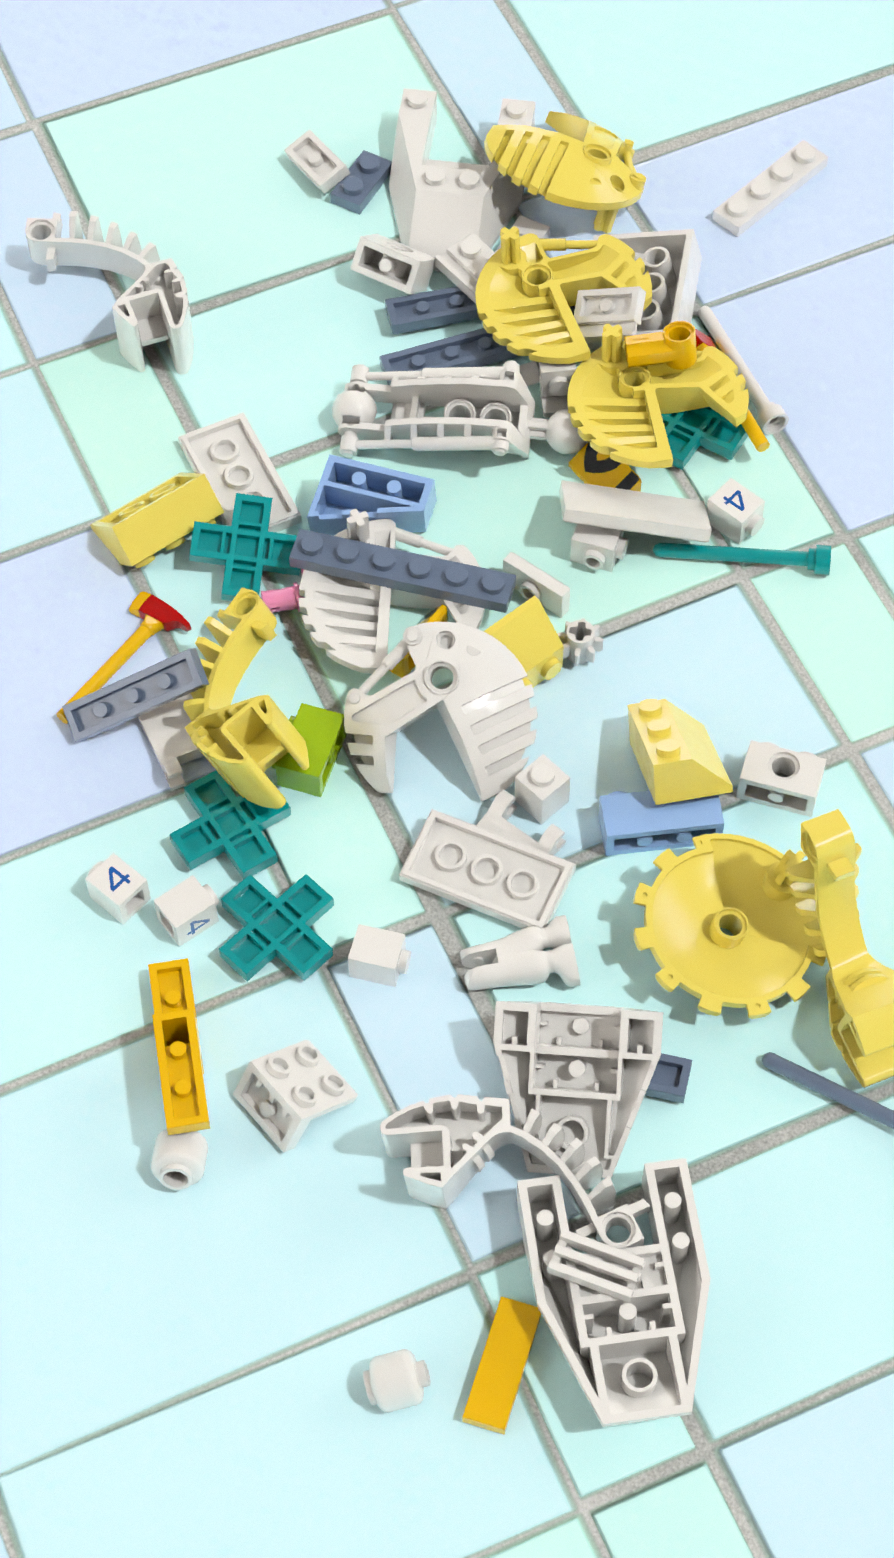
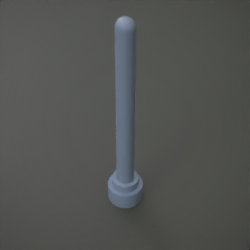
M773 1052L764 1054L762 1063L766 1068L894 1129V1110Z

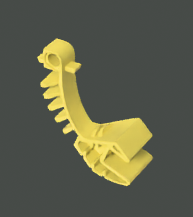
M241 588L226 610L219 609L217 617L222 623L210 616L204 621V624L219 645L205 637L199 636L195 642L206 659L200 658L209 685L191 692L190 694L193 699L184 701L183 708L192 721L184 728L194 745L234 791L256 805L279 809L285 805L286 798L264 772L288 752L302 770H307L309 768L308 750L304 738L269 695L256 696L231 705L236 688L253 658L266 640L272 641L277 636L274 632L277 624L275 615L258 593Z
M837 809L801 823V849L808 859L785 869V876L789 881H796L790 885L791 894L794 897L806 899L795 904L797 913L801 916L818 917L804 924V929L808 936L822 938V943L813 946L814 954L818 957H827L830 967L825 976L829 1026L831 1028L830 1034L851 1072L861 1086L865 1088L894 1076V970L875 960L867 951L856 901L859 889L855 884L859 874V866L856 862L861 855L862 848L858 842L855 843L851 827L840 810Z

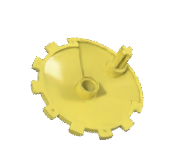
M723 833L703 834L693 837L692 841L696 849L678 857L670 848L662 852L653 861V864L661 872L656 877L652 887L640 882L633 898V904L645 907L644 927L634 928V941L639 951L650 949L656 962L661 967V970L655 974L657 982L668 992H672L679 986L687 993L700 999L697 1006L700 1012L712 1016L720 1015L722 1006L746 1008L750 1019L766 1017L772 1012L768 1003L775 1001L786 993L794 1002L801 999L811 987L802 979L810 963L823 966L826 957L815 956L813 946L822 943V938L808 936L804 929V924L818 917L801 916L797 913L795 904L806 899L797 898L791 894L790 885L796 881H789L785 876V869L803 862L806 856L804 852L799 850L795 854L789 849L785 854H782L771 846L755 839ZM720 928L729 930L733 936L726 935Z

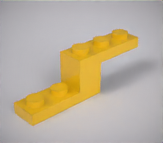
M185 958L148 964L154 1008L152 1018L168 1135L211 1129L189 960Z

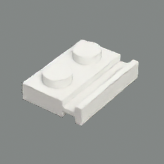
M472 233L447 248V253L444 255H436L435 267L476 304L475 291L478 277L484 265L495 252L475 233Z
M640 286L578 290L574 318L586 343L602 342L603 326L608 323L612 327L617 324L622 327V341H624L625 336L638 335L636 334L637 325H641L646 291Z

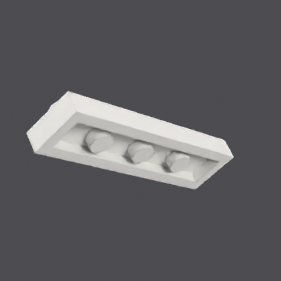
M803 139L714 209L713 220L736 237H739L827 167L829 156Z

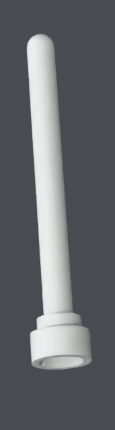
M702 306L698 311L700 319L721 352L726 354L737 365L738 374L736 376L742 373L745 378V389L748 388L749 396L758 409L757 422L761 429L767 435L780 432L789 422L788 415L781 405L769 401L711 308Z

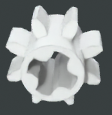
M585 618L573 622L566 621L565 633H557L564 646L563 659L567 658L575 666L587 663L588 661L594 663L595 651H603L604 639L599 637L600 626H593Z

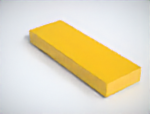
M501 1296L462 1416V1422L505 1435L542 1316L538 1307Z

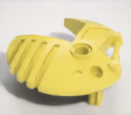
M549 111L545 123L557 132L526 125H493L484 141V149L490 162L492 163L495 160L498 164L497 170L504 177L506 174L512 178L511 182L519 187L523 185L528 188L527 192L533 195H543L545 200L584 210H596L597 214L593 223V228L596 231H603L606 234L610 233L618 210L636 203L642 196L646 177L641 173H637L633 166L634 142L630 139L623 141L611 131L592 121L567 113Z
M515 226L511 229L503 227L500 230L501 248L484 265L478 277L475 291L479 320H482L483 328L487 333L493 335V340L496 343L507 346V350L515 355L529 356V360L549 364H571L590 359V349L570 309V306L576 305L578 290L640 286L646 291L643 311L652 303L650 274L647 271L643 275L645 271L643 260L639 257L635 261V251L621 240L608 234L600 235L598 240L538 238L537 235L531 233L519 237V229ZM566 249H588L552 258L547 257L545 251H566Z
M608 323L603 326L602 346L590 354V359L582 361L572 375L568 387L567 407L573 427L578 428L579 436L584 441L590 442V447L595 451L610 455V459L630 466L649 469L672 467L673 457L661 414L710 407L737 428L747 418L749 392L748 388L745 389L746 381L743 374L741 373L736 377L738 374L737 365L726 354L713 346L705 347L703 351H697V361L687 369H673L666 363L628 368L625 342L622 341V327L619 324L612 327Z

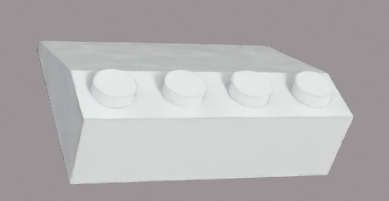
M683 229L608 234L631 247L635 251L634 260L636 261L640 257L645 264L643 275L648 271L651 277L652 303L643 311L641 325H637L636 334L662 332L666 325L675 321L691 323L702 262L695 230ZM594 235L593 240H598L600 235ZM602 342L587 343L590 349L597 350L602 346Z

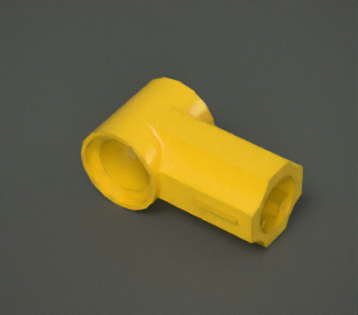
M686 321L671 322L666 325L662 332L625 336L624 338L628 368L666 363L670 368L683 370L690 368L697 361L696 330L694 325Z

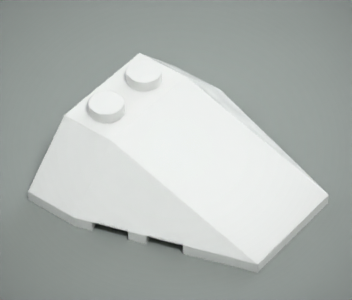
M496 1001L493 1044L504 1077V1086L509 1096L515 1119V1127L523 1130L531 1109L541 1113L543 1117L542 1125L535 1138L543 1141L554 1122L564 1129V1144L555 1152L559 1158L575 1138H578L584 1144V1162L571 1171L574 1176L591 1157L595 1156L603 1168L602 1178L608 1176L612 1178L661 1056L664 1012L628 1007L543 1001ZM521 1148L527 1172L556 1174L543 1161Z

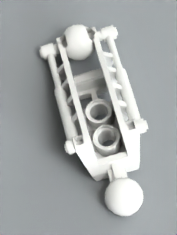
M513 360L505 362L503 366L423 368L422 371L369 372V368L364 364H356L352 366L350 382L345 384L344 391L337 395L332 406V417L338 425V433L341 435L339 453L347 458L356 456L358 449L412 448L413 451L491 450L493 454L498 456L510 453L529 459L531 439L547 440L548 444L556 452L564 455L577 453L586 445L587 441H584L579 436L578 428L573 427L568 409L557 411L549 419L534 418L535 400L522 375L519 373L520 365ZM391 380V385L368 383V381ZM375 402L393 404L391 419L386 420L385 424L373 423L377 414ZM426 406H445L443 417L425 416Z

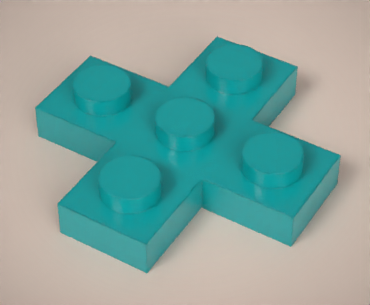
M710 407L661 414L673 457L672 466L681 470L684 469L699 446L732 460L748 437L741 424L736 428Z
M236 493L231 526L194 521L189 561L225 566L221 600L232 601L241 588L253 590L259 595L263 571L299 576L300 569L290 567L289 556L297 535L268 531L273 498Z
M216 770L184 787L185 796L200 818L170 833L169 836L172 845L189 870L198 867L225 852L243 880L249 874L254 876L278 862L276 852L261 831L291 815V807L287 801L282 808L273 809L256 805L242 796L236 797L227 782Z
M249 874L221 898L222 907L238 920L244 928L219 948V954L246 981H249L276 956L305 981L333 956V948L310 927L334 906V898L307 874L278 898Z

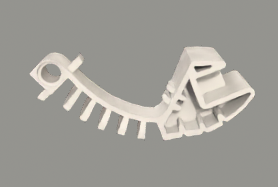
M70 211L69 238H61L63 223L60 213L53 212L52 218H27L25 234L30 258L37 264L47 265L48 272L56 271L57 265L82 266L109 270L135 280L112 306L120 354L139 372H144L146 368L142 347L165 340L176 372L180 375H185L189 372L194 355V335L188 292L184 276L177 269L172 258L160 261L157 247L152 242H149L142 250L138 234L133 231L129 232L123 246L119 225L111 221L104 243L99 216H90L87 239H83L78 211Z
M448 1094L429 1098L428 1103L422 1100L395 1112L380 1124V1132L387 1155L392 1158L411 1157V1167L403 1169V1176L410 1198L435 1207L447 1209L472 1178L482 1171L485 1167V1162H490L495 1156L494 1152L504 1145L514 1144L543 1161L553 1172L560 1175V1179L576 1199L589 1223L577 1229V1234L590 1239L596 1237L597 1241L618 1249L644 1246L645 1238L635 1218L649 1212L650 1205L643 1198L630 1205L620 1206L598 1217L596 1210L607 1209L613 1206L616 1190L610 1176L601 1180L603 1168L595 1156L591 1157L574 1176L571 1171L584 1162V1144L578 1138H575L559 1158L555 1152L564 1144L565 1132L563 1127L554 1122L543 1141L538 1140L535 1136L541 1128L543 1117L541 1113L531 1109L523 1130L511 1126L510 1102L507 1098L484 1097L480 1101L478 1096L457 1094L456 1097ZM594 1186H596V1187L587 1195V1193L585 1192V1190L590 1189V1188H593ZM613 1226H623L629 1231L630 1236L624 1242L617 1243L611 1241L606 1233Z

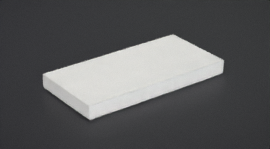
M244 412L178 436L179 445L194 473L205 474L224 510V513L218 516L222 525L231 526L236 493L273 498L269 532H279L302 523L301 513Z
M561 480L559 496L564 522L704 543L710 540L712 530L704 501Z
M431 809L399 873V879L522 929L529 926L545 928L552 921L576 871V864Z

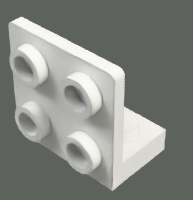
M307 1039L251 1060L233 1092V1096L283 1153L297 1146L312 1119L351 1104L358 1096L357 1092L311 1041Z

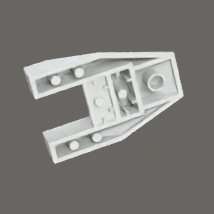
M404 88L398 113L389 180V192L401 244L432 257L438 254L442 256L447 253V248L468 235L475 233L492 249L500 237V230L508 225L522 204L525 187L523 185L519 187L512 183V178L507 174L504 177L497 170L498 164L495 160L492 163L490 162V165L429 159L437 124V91ZM503 98L498 125H526L535 127L536 101ZM434 266V272H441L437 267Z
M686 1158L644 1163L641 1184L644 1199L650 1205V1211L647 1212L653 1244L621 1249L645 1258V1264L630 1303L547 1273V1267L550 1260H552L562 1229L569 1231L560 1175L517 1181L516 1201L537 1306L602 1427L692 1414L711 1278ZM589 1253L586 1254V1255H589V1256H591V1257L600 1259V1260H602V1261H605V1262L611 1263V1264H613V1265H616V1266H619V1267H622V1268H624V1269H627V1270L632 1271V1269H630V1268H628V1267L619 1265V1264H617V1263L608 1261V1260H606V1259L597 1257V1256L592 1255V1254H589ZM562 1258L561 1263L625 1287L628 1283L627 1281L588 1269V1267Z

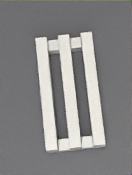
M562 1229L552 1260H550L547 1267V1273L630 1303L644 1267L645 1258ZM567 1246H570V1247H573V1248H575V1249L584 1251V1252H586V1253L595 1255V1256H597V1257L606 1259V1260H608V1261L617 1263V1264H619V1265L628 1267V1268L632 1269V1271L627 1270V1269H624V1268L619 1267V1266H616V1265H613V1264H611V1263L602 1261V1260H600V1259L591 1257V1256H589V1255L580 1253V1252H578V1251L569 1249V1248H567ZM562 1258L588 1267V1269L627 1281L628 1283L625 1287L561 1263Z

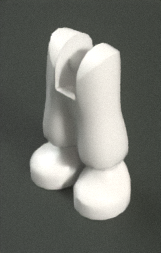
M566 915L556 916L545 928L529 926L503 938L471 946L460 951L462 965L472 968L464 976L468 990L541 984L548 979L550 973L554 972L558 973L563 982L569 987L581 985ZM548 947L553 948V950L543 951Z

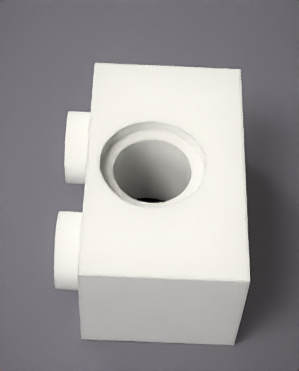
M376 233L360 236L350 269L411 295L427 291L435 266V257Z
M751 740L740 774L736 798L812 817L827 759L817 757L811 752H797L781 748L772 742ZM781 773V774H785V775H787V776H789V777H780V776H778V775H776V774Z

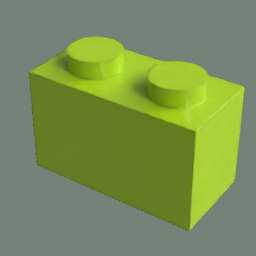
M301 703L297 715H291L289 721L306 742L309 768L302 770L288 752L272 765V769L276 770L278 786L321 797L347 736L344 727V714Z

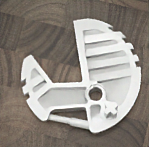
M357 509L350 511V517L347 518V529L334 535L396 549V541L416 548L422 547L445 555L426 556L480 567L476 558L465 545H456L454 548H450L424 539L423 536L397 528L396 523L391 519L369 521L368 513L366 511L359 513ZM308 570L303 571L299 585V595L305 597L298 598L300 612L306 614L302 615V622L306 630L312 631L309 633L314 644L319 648L326 649V655L340 665L367 674H373L383 663L382 660L388 655L390 605L406 608H437L443 604L447 607L456 623L472 626L479 629L485 613V609Z
M429 622L409 626L403 633V639L382 660L383 663L358 689L353 688L348 691L344 710L345 733L354 734L355 743L347 742L351 755L361 757L364 764H356L367 782L379 793L394 792L397 733L434 709L439 710L481 802L498 795L500 791L508 789L514 783L515 776L524 769L530 757L522 759L526 748L535 743L537 729L532 731L530 729L531 721L538 718L537 706L530 708L529 699L535 696L531 684L525 687L522 680L528 676L515 655L493 636L472 626L453 622ZM408 652L410 653L416 666L413 672L373 695H366L389 670H392ZM444 668L450 670L454 678L452 684L446 689L434 687L432 682L434 673Z

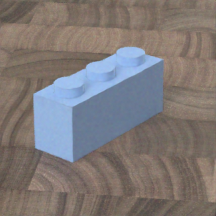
M649 789L647 791L631 793L615 791L608 795L600 796L598 816L605 856L694 846L693 837L703 834L723 833L725 823L719 795L655 805Z

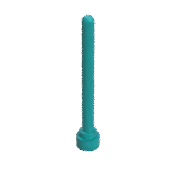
M662 542L655 544L653 547V553L657 557L807 566V570H814V574H830V545H816V548H809L808 552Z

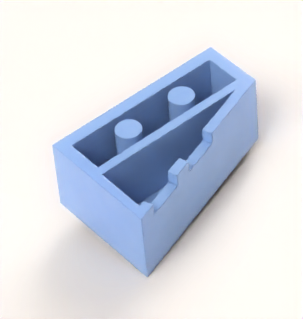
M329 454L307 515L310 531L334 536L347 529V518L350 517V511L357 509L359 513L366 511L369 521L391 519L396 523L397 528L409 532H426L437 502L435 480Z

